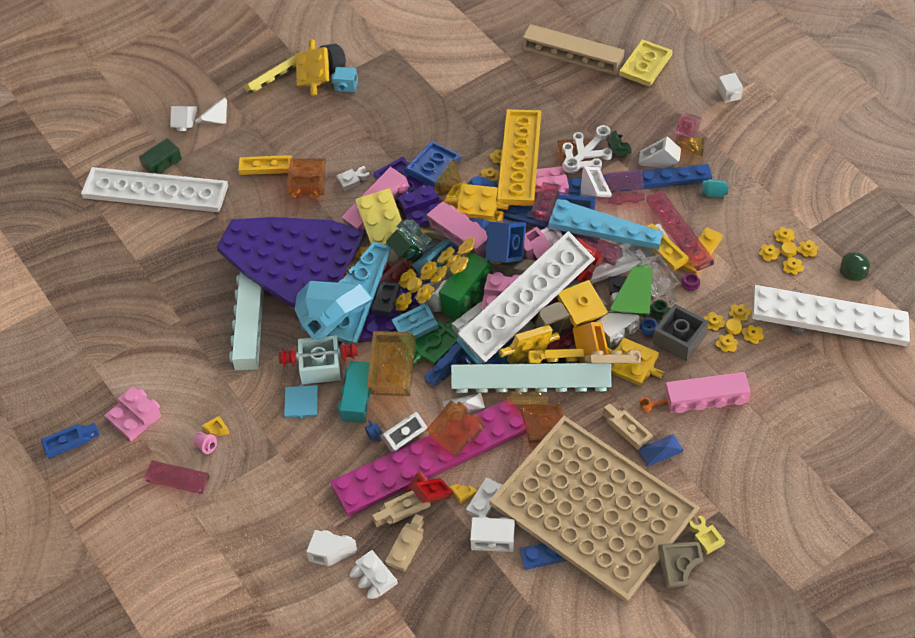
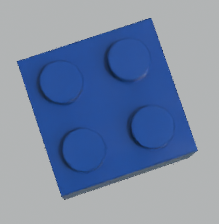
M509 220L489 221L486 229V260L506 263L522 261L526 222Z

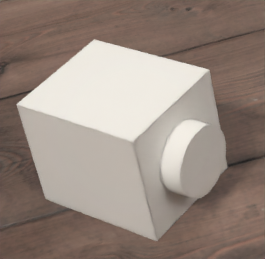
M736 73L719 76L717 89L724 102L727 103L741 99L743 86Z

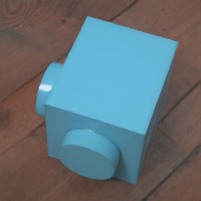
M336 67L335 74H332L331 77L335 91L355 92L358 82L356 68Z

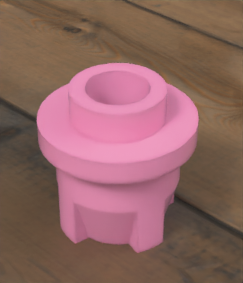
M198 432L192 440L195 447L205 454L211 453L217 446V439L212 434L207 435Z

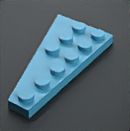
M373 242L360 257L356 265L352 266L344 279H341L338 283L361 284L374 299L392 251L391 247ZM373 300L360 312L350 313L327 336L337 335L338 341L346 344H351V341H353V345H357ZM301 326V330L307 332V331L303 328V326Z

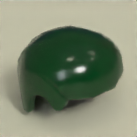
M613 131L607 140L608 148L612 150V154L618 157L631 154L630 144L622 142L621 138L623 135Z
M859 252L847 253L842 258L840 273L847 279L860 281L867 277L870 262L865 255Z

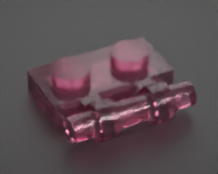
M642 169L605 174L609 190L615 191V196L608 197L609 204L616 203V205H621L623 202L638 203V201L645 200V194H638L637 188H644ZM631 189L630 195H621V190Z

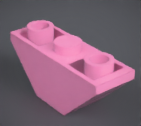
M538 227L525 233V238L533 247V258L537 261L552 246Z

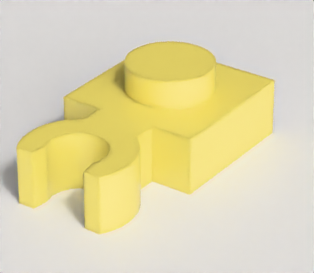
M701 515L698 516L700 525H695L692 520L689 521V529L697 533L694 539L696 542L700 541L701 548L706 555L725 544V540L713 525L706 527V521Z

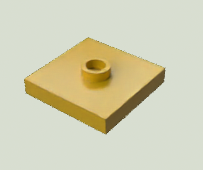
M589 280L564 289L556 296L570 314L568 318L574 327L605 316L608 313Z

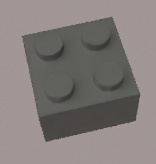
M674 304L654 329L653 344L687 361L707 335L709 321Z

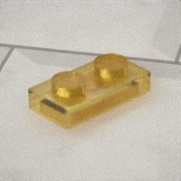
M511 392V395H506L507 404H548V396L543 395V392H531V395H523V392Z

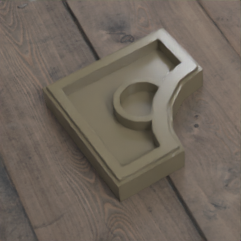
M700 541L658 545L665 589L688 586V576L691 569L704 563Z

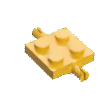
M315 39L308 40L309 49L296 54L297 86L300 88L310 86V96H317V86L329 81L328 50L325 47L315 49Z
M462 184L458 197L448 195L446 197V203L457 204V211L461 214L464 213L468 218L493 221L497 209L508 210L509 203L497 201L498 188Z
M546 325L516 334L514 341L509 347L499 349L500 357L509 355L507 360L510 364H522L528 361L527 351L546 350L550 342L560 339L559 333L555 332L552 334V328Z
M624 337L615 350L608 348L609 355L610 351H622V355L626 354L628 350L641 351V363H611V374L642 387L650 375L660 379L664 376V371L654 368L659 352Z

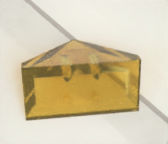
M689 137L675 141L676 145L703 157L704 137Z
M452 159L435 182V191L438 196L448 194L453 185L461 183L457 163L454 159Z

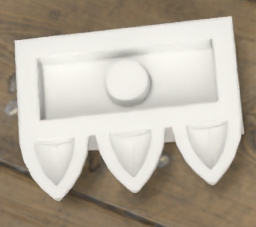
M373 550L355 561V566L352 568L349 576L350 578L363 576L359 581L358 588L372 586L367 593V599L380 597L398 584L397 579Z

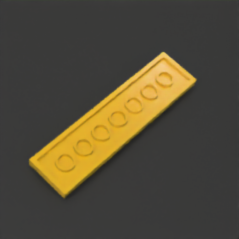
M507 109L497 196L498 202H506L509 205L534 206L541 110Z

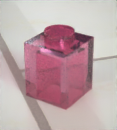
M685 112L680 115L675 133L691 138L698 133L702 117Z

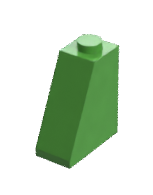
M636 265V267H633L610 306L608 313L637 314L639 317L646 318L650 314L653 268H647L646 265Z

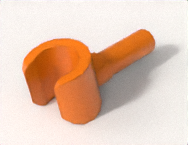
M643 397L639 400L640 405L648 404L642 406V411L648 413L652 407L666 404L668 401L667 399L651 401L648 397Z

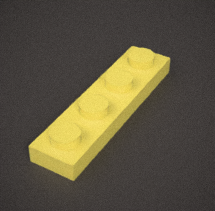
M296 54L244 85L243 87L246 92L250 90L255 92L262 88V83L266 82L268 84L275 80L274 76L278 73L281 76L289 71L288 67H296Z

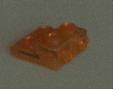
M290 158L287 181L288 194L295 198H300L302 195L318 198L320 195H324L326 158Z
M450 400L425 432L457 457L469 441L473 443L485 427L481 424L483 420L474 413L469 415L466 412L468 408L461 402L456 404Z

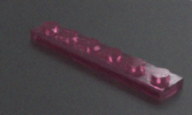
M663 190L647 196L646 202L683 253L689 257L688 260L696 271L714 265L712 256Z

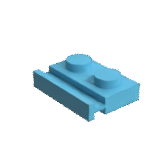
M427 303L392 319L404 345L439 328Z

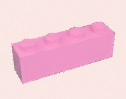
M389 167L361 197L390 188L396 203L398 197L402 193L407 192L410 186L405 176ZM355 203L342 216V219L346 225L365 230Z
M443 201L427 214L430 226L458 247L467 238L474 237L475 244L470 252L483 258L486 256L487 234L477 222H472L464 213H459L452 205H447Z
M745 372L666 382L665 396L670 413H683L689 410H704L705 408L712 407L721 408L734 404L742 405L749 402L751 393Z

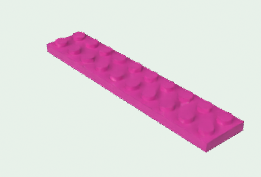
M508 398L330 481L347 516L350 517L405 491L417 472H423L430 479L530 432V427L512 399Z

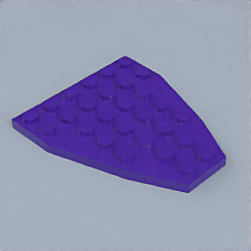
M283 217L232 219L217 244V251L244 276L288 306L295 308L297 293L309 281L338 283L341 277L347 274L365 237V230L356 229L333 220Z

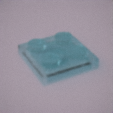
M403 220L396 226L422 252L429 251L435 246L432 242L433 238L428 233L420 231L419 224L414 220Z

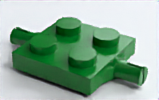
M455 316L447 324L435 318L439 328L407 343V346L416 353L408 360L412 366H415L420 359L426 360L435 366L438 360L449 352L451 346L457 343L456 339L458 336L452 330V323L457 320Z

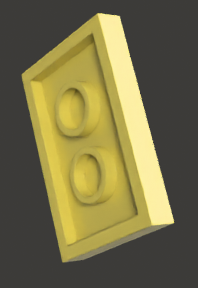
M642 39L620 69L619 76L650 87L672 56L673 50Z
M390 188L355 199L370 244L377 242L389 246V244H386V241L397 229L405 231Z

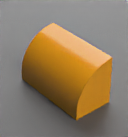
M590 322L572 328L576 348L583 349L584 356L591 355V351H603V355H609L602 322ZM579 357V363H585L584 357Z

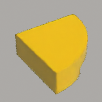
M220 416L202 425L203 430L207 434L224 436L230 433Z
M454 484L449 486L453 496L460 505L472 499L477 493V490L470 485Z

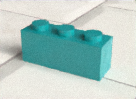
M349 361V367L345 368L344 380L346 382L345 385L341 386L342 401L338 402L337 409L338 413L341 414L342 421L366 423L375 374L373 363Z

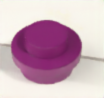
M687 273L681 279V286L688 291L697 290L700 286V279L694 273Z

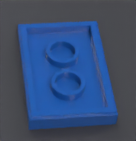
M431 141L405 167L404 173L435 188L457 165L462 155Z

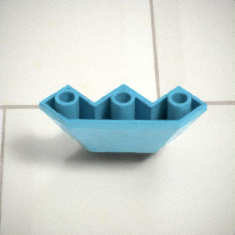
M309 281L297 293L294 309L303 328L313 340L324 339L350 313L360 312L373 298L361 284Z

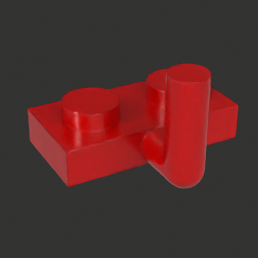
M421 471L415 474L406 487V490L408 492L413 491L422 503L448 499L453 494L442 478L428 480Z

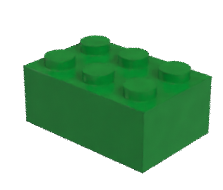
M472 252L469 253L466 268L460 273L453 274L439 291L442 315L450 319L455 316L458 319L482 301L487 276L492 273L489 260Z

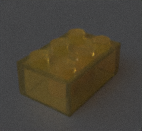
M373 331L367 388L372 395L411 396L416 339L412 332Z

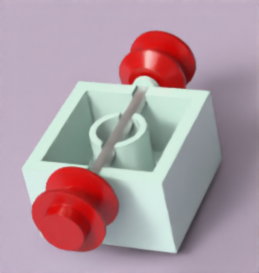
M337 335L326 336L324 339L318 340L304 338L298 339V352L292 347L290 351L286 352L282 348V352H278L279 364H283V367L287 363H291L294 367L296 362L299 361V373L302 384L341 381L340 354L344 361H346L347 357H352L354 361L355 356H358L357 345H353V341L347 346L342 342L339 348Z

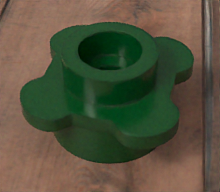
M656 300L650 305V312L655 315L656 319H662L671 309L664 300Z

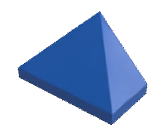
M672 434L650 443L637 451L648 467L683 452V448L675 435Z

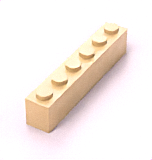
M530 24L523 36V50L617 75L624 62L623 49Z

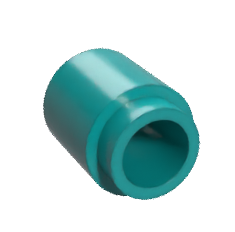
M703 180L702 195L724 198V195H728L729 184H725L726 180Z

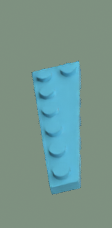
M560 199L556 200L548 226L549 229L569 231L570 233L658 250L663 235L662 231Z

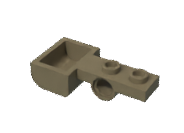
M601 299V301L603 302L604 306L606 307V303L604 302L603 299ZM557 302L541 309L533 329L549 325L553 330L552 334L558 332L560 336L562 331L574 326L568 318L570 314L561 302Z

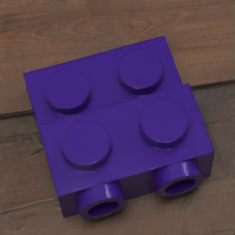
M432 185L428 187L421 186L417 191L411 193L404 192L398 197L399 208L413 231L430 225L427 214L440 204L439 196Z

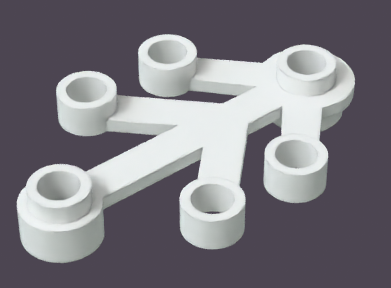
M605 125L597 127L596 137L585 148L583 144L584 135L581 132L574 133L573 142L577 146L578 154L573 157V145L571 143L563 144L562 151L566 155L562 165L563 170L572 174L578 172L584 166L601 169L602 161L595 157L609 160L612 158V150L610 148L592 150L601 141L608 140L610 128ZM585 158H595L592 161H582Z

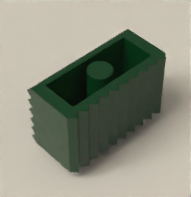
M166 138L141 154L139 159L141 166L149 173L161 174L170 166L177 164L182 157L179 148Z
M397 229L386 241V244H389L391 249L398 254V257L412 261L420 259L423 255L422 252L425 250L423 245L411 233Z

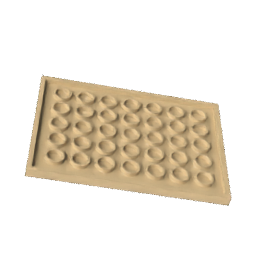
M565 416L560 419L489 500L490 506L507 518L515 519V523L626 603H628L660 562L658 545L675 543L689 525V521L693 520L700 510L699 506Z

